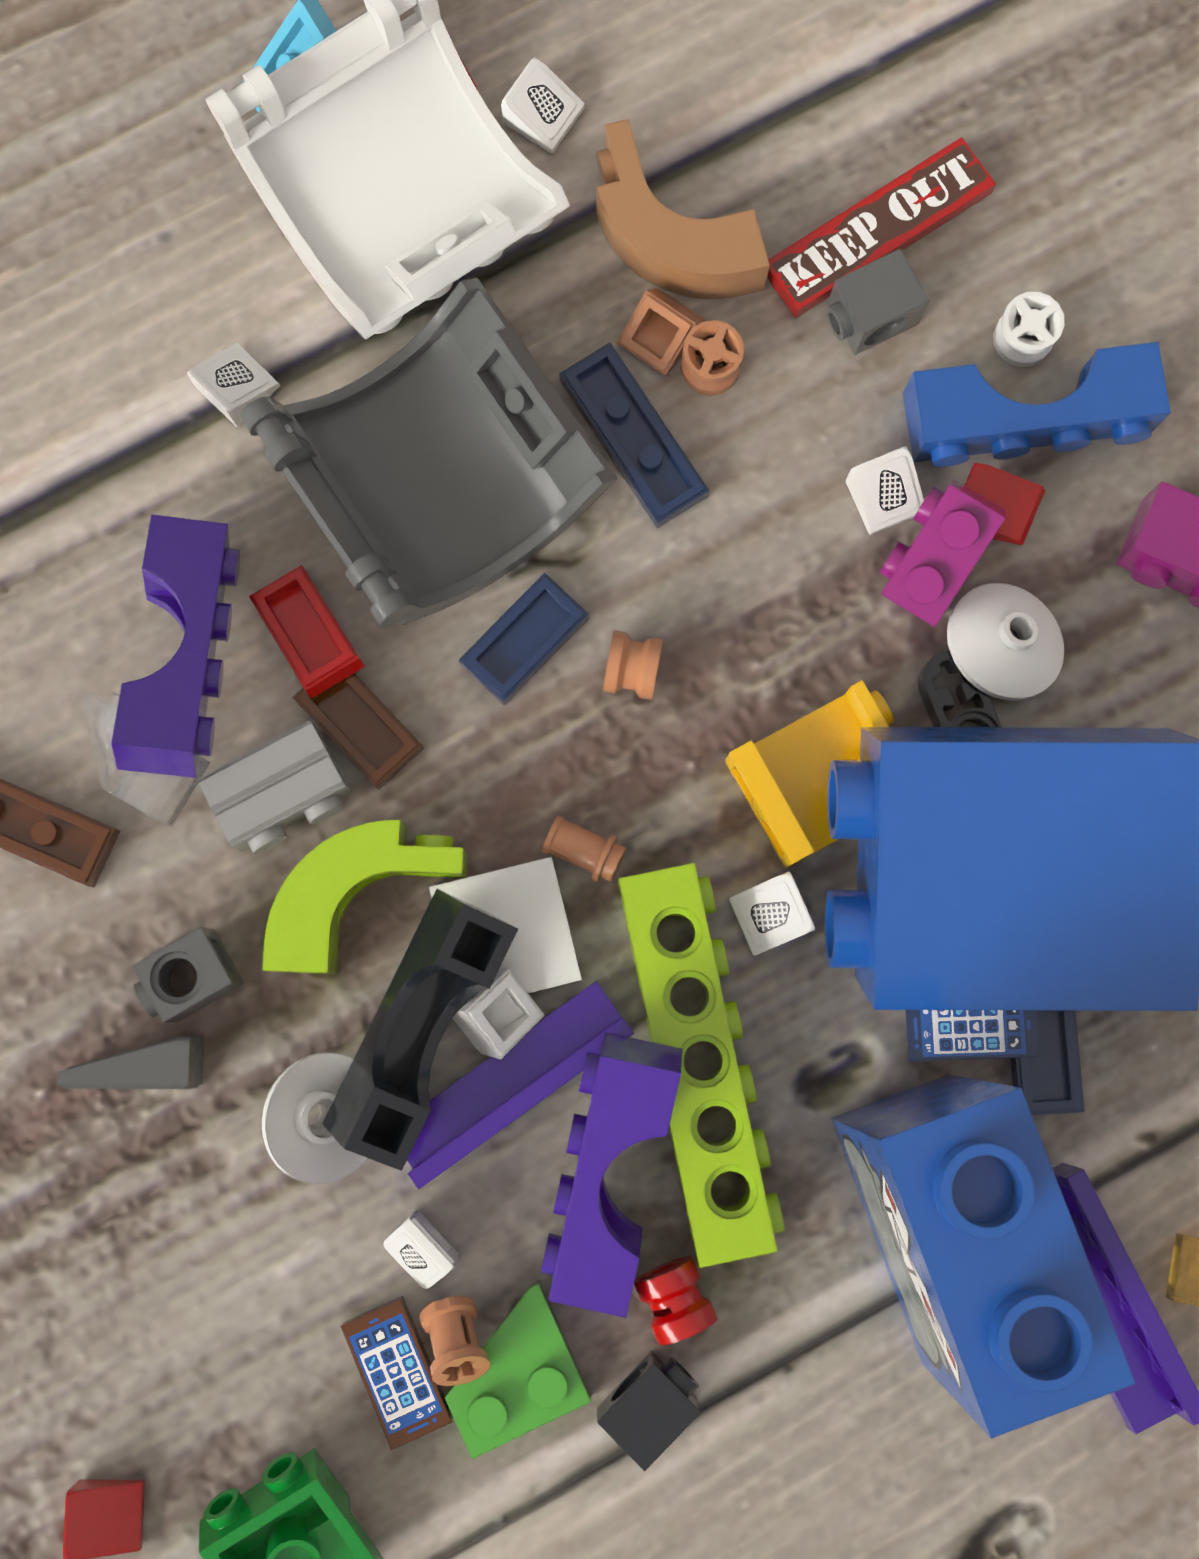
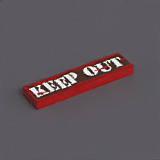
M961 137L768 259L770 267L767 279L793 316L797 318L829 298L836 279L898 249H906L992 194L996 183Z

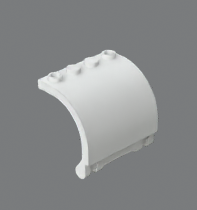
M364 0L367 8L366 13L269 75L258 65L243 74L245 82L227 94L223 89H220L205 99L224 132V137L277 225L327 297L365 340L374 334L391 330L401 321L404 314L426 300H434L443 296L451 289L453 282L476 267H484L495 262L502 255L505 248L527 234L542 231L551 224L554 216L570 206L562 186L535 167L519 151L488 109L452 43L441 19L437 0ZM413 7L415 13L400 21L399 16ZM257 106L260 108L261 111L245 122L242 121L241 117Z

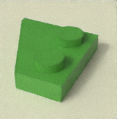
M540 1281L532 1283L527 1288L516 1306L482 1346V1349L488 1352L490 1360L488 1371L480 1378L469 1383L451 1386L445 1396V1400L471 1459L591 1402V1394Z

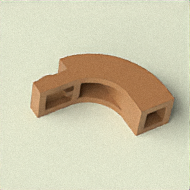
M629 119L605 124V149L596 151L598 170L602 185L596 186V214L607 241L622 261L651 284L666 291L691 298L726 299L764 291L770 264L755 210L751 209L711 219L690 218L670 210L653 195L646 183Z

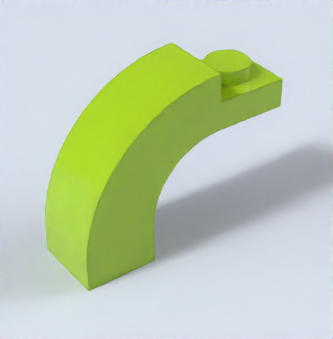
M401 820L369 822L333 835L310 851L294 867L277 893L266 925L262 970L337 974L341 921L349 904L364 888L381 879L394 876L467 878L468 853L464 848L453 847V837L442 835H416L415 846H406L407 826Z

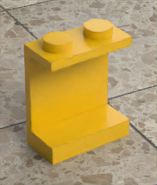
M863 680L852 685L843 696L756 743H753L751 740L729 752L725 759L729 770L785 869L839 840L831 838L828 824L827 795L831 761L860 760L861 727H889L890 724L894 723L893 715L885 699L877 690L870 693Z

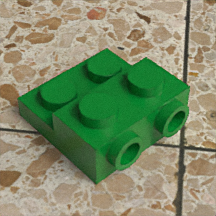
M315 1448L300 1458L294 1452H288L277 1457L265 1469L260 1483L242 1494L236 1488L224 1490L211 1500L204 1511V1517L200 1519L199 1554L203 1559H384L350 1512L348 1494Z

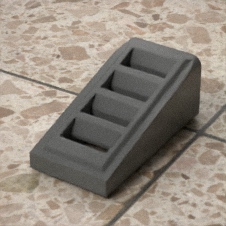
M180 1036L74 1065L58 1072L57 1085H61V1089L199 1088V1085L203 1084L204 1037Z

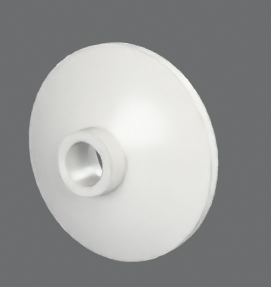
M1003 583L981 585L964 595L957 602L949 617L947 640L953 661L962 675L983 693L1007 701L1026 700L1045 691L1059 675L1064 660V642L1061 630L1049 609L1037 597L1026 590ZM1010 628L1016 632L1020 640L1013 636Z
M327 1052L312 1054L290 1065L273 1084L263 1109L262 1133L271 1159L288 1176L305 1183L327 1184L350 1175L367 1159L364 1156L345 1150L322 1125L351 1066L352 1058ZM314 1104H317L320 1110L319 1118L313 1125L309 1126V1111Z

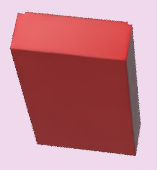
M302 565L249 596L311 699L365 667Z

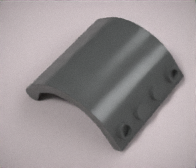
M478 278L460 281L432 319L408 344L361 378L328 394L287 405L279 403L270 396H264L247 405L239 416L252 436H260L266 445L264 455L273 469L277 472L283 471L347 566L345 575L355 590H364L373 603L370 612L382 628L400 621L404 625L441 611L494 583L534 556L563 533L618 479Z

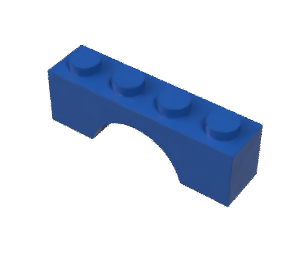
M1159 342L1097 349L1080 371L1075 391L1061 400L1047 404H1025L1004 397L985 381L975 364L915 371L912 373L903 391L913 462L932 460V465L935 467L958 465L969 460V455L992 453L993 458L998 460L1012 459L1029 453L1030 448L1053 445L1055 452H1070L1087 447L1091 444V440L1113 438L1114 443L1117 445L1133 444L1150 438L1152 432L1171 413Z

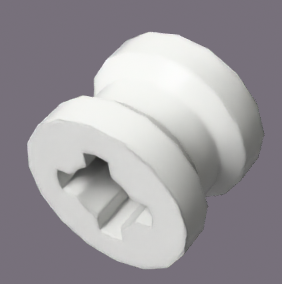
M1025 292L1016 296L1007 305L1003 316L997 322L993 332V345L998 355L1006 363L1016 367H1031L1040 363L1061 337L1065 326L1064 313L1059 303L1051 296L1041 292ZM1027 334L1030 336H1034V340L1021 337Z

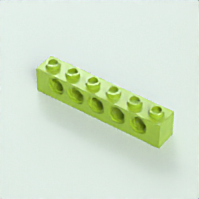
M695 863L619 878L618 886L650 1040L653 1043L683 1049L681 1076L669 1131L698 1265L700 1268L778 1252L774 1234L785 1232L784 1221L776 1192L765 1194L760 1169L771 1167L770 1156L763 1129L752 1130L746 1104L757 1102L749 1064L740 1066L737 1064L733 1040L742 1039L743 1031L735 1000L724 1003L719 977L728 976L730 973L722 938L711 940L706 915L716 913L709 876L698 877ZM676 916L683 918L689 923L693 937L690 946L685 951L670 952L661 946L657 938V928L663 919ZM683 978H691L698 981L703 986L706 994L703 1008L692 1016H684L678 1013L673 1008L670 1000L672 987ZM700 1041L712 1044L719 1055V1064L716 1071L704 1079L691 1077L684 1067L685 1052L692 1044ZM712 1106L726 1108L732 1117V1129L729 1135L718 1142L704 1140L700 1137L697 1129L701 1113ZM728 1171L743 1175L746 1182V1191L738 1203L731 1206H723L712 1199L711 1187L717 1176Z

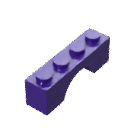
M151 514L142 565L146 599L170 613L182 627L184 636L176 654L165 666L144 678L122 683L111 742L117 770L196 778L199 756H211L215 733V718L206 717L208 697L219 698L221 694L224 662L214 658L217 640L226 642L229 640L232 604L223 603L225 586L236 587L240 566V549L230 548L229 530L226 523Z
M605 1032L600 1055L587 1052L579 1092L591 1094L587 1116L574 1113L566 1153L578 1156L574 1176L561 1174L553 1212L554 1214L566 1216L562 1236L549 1233L541 1273L553 1275L548 1301L626 1318L640 1258L643 1228L627 1218L614 1204L607 1191L604 1174L611 1162L628 1147L643 1140L667 1136L681 1076L683 1049Z

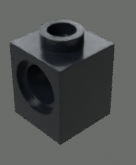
M651 1351L597 1407V1423L645 1472L701 1413L698 1398L693 1394L699 1387V1384L675 1358L670 1357L663 1363Z

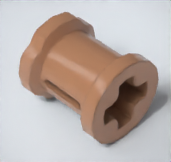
M450 1296L430 1303L421 1311L419 1315L421 1326L426 1333L430 1334L435 1358L430 1365L433 1382L442 1386H457L476 1380L488 1371L490 1360L488 1352L479 1346L474 1325L478 1317V1311L472 1298Z

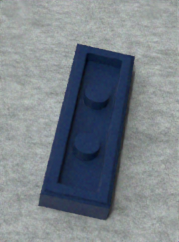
M611 342L559 373L561 384L656 528L661 527L708 497L709 489Z

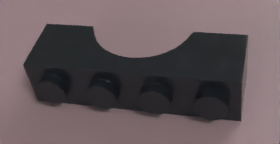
M436 889L322 1123L345 1150L402 1171L431 1111L428 1093L429 1077L441 1038L462 1005L478 992L490 989L518 928L489 912Z

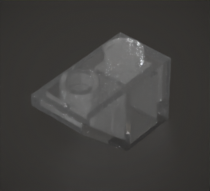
M87 692L81 704L102 789L150 817L173 826L198 784L197 779L203 776L211 762L199 756L196 778L117 770L111 742L120 695L113 692L106 702Z

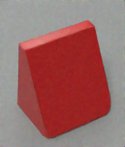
M974 463L964 486L1006 510V518L992 540L1023 545L1046 490L1041 485L993 466Z
M78 1480L67 1491L65 1498L63 1559H90L140 1551L143 1541L145 1480Z

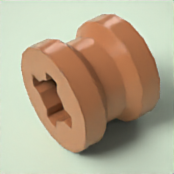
M717 320L701 322L690 330L684 342L681 371L683 379L691 389L699 394L713 396L723 394L733 387L739 378L745 350L742 337L737 330L728 323ZM722 363V365L712 368L713 364Z
M614 630L603 692L616 694L621 689L635 691L639 698L652 700L663 639L649 637L644 642L632 640L626 632Z

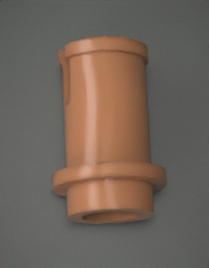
M558 815L549 830L542 852L547 855L556 856L592 873L591 880L598 882L600 878L612 882L627 848L618 844V837L613 834L609 839L604 838Z

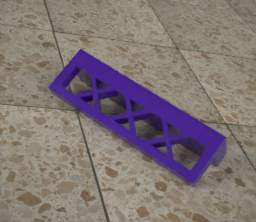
M597 981L538 1022L501 1060L493 1057L488 1058L429 1101L431 1107L430 1114L407 1159L412 1167V1170L407 1174L418 1190L580 1074L584 1069L587 1052L600 1055L605 1032L631 1037L635 1034Z
M1066 1163L1053 1167L1052 1169L1135 1381L1134 1385L1110 1393L1127 1428L1136 1435L1175 1414L1193 1426L1198 1424L1199 1391L1085 1170Z

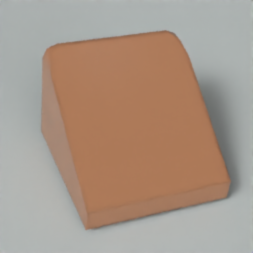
M658 288L646 290L616 343L664 376H667L683 355L685 338L690 330L706 320Z

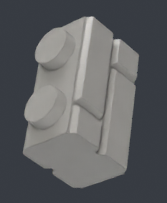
M311 720L197 779L198 785L214 812L215 818L231 847L240 851L250 847L253 854L267 851L286 840L288 836L284 828L305 817L310 824H315L335 815L344 808L340 799L352 793L324 736Z

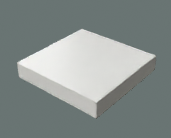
M552 857L429 887L431 898L436 889H439L489 912L518 928L498 971L504 967L509 968L528 994L582 980Z

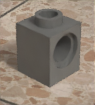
M898 249L836 279L827 303L826 317L836 338L840 341L846 339L854 355H857L918 325L929 303V299L902 250Z
M201 926L132 966L140 980L134 984V990L141 1005L151 1017L154 1018L159 1015L162 1022H179L244 984L216 931ZM187 960L196 969L197 982L194 989L182 997L172 988L171 973L178 963Z

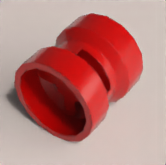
M692 1256L681 1257L659 1265L638 1276L634 1281V1286L641 1302L650 1305L654 1314L651 1328L658 1345L673 1344L687 1339L709 1328L718 1320L710 1299L700 1294L697 1286L700 1274Z

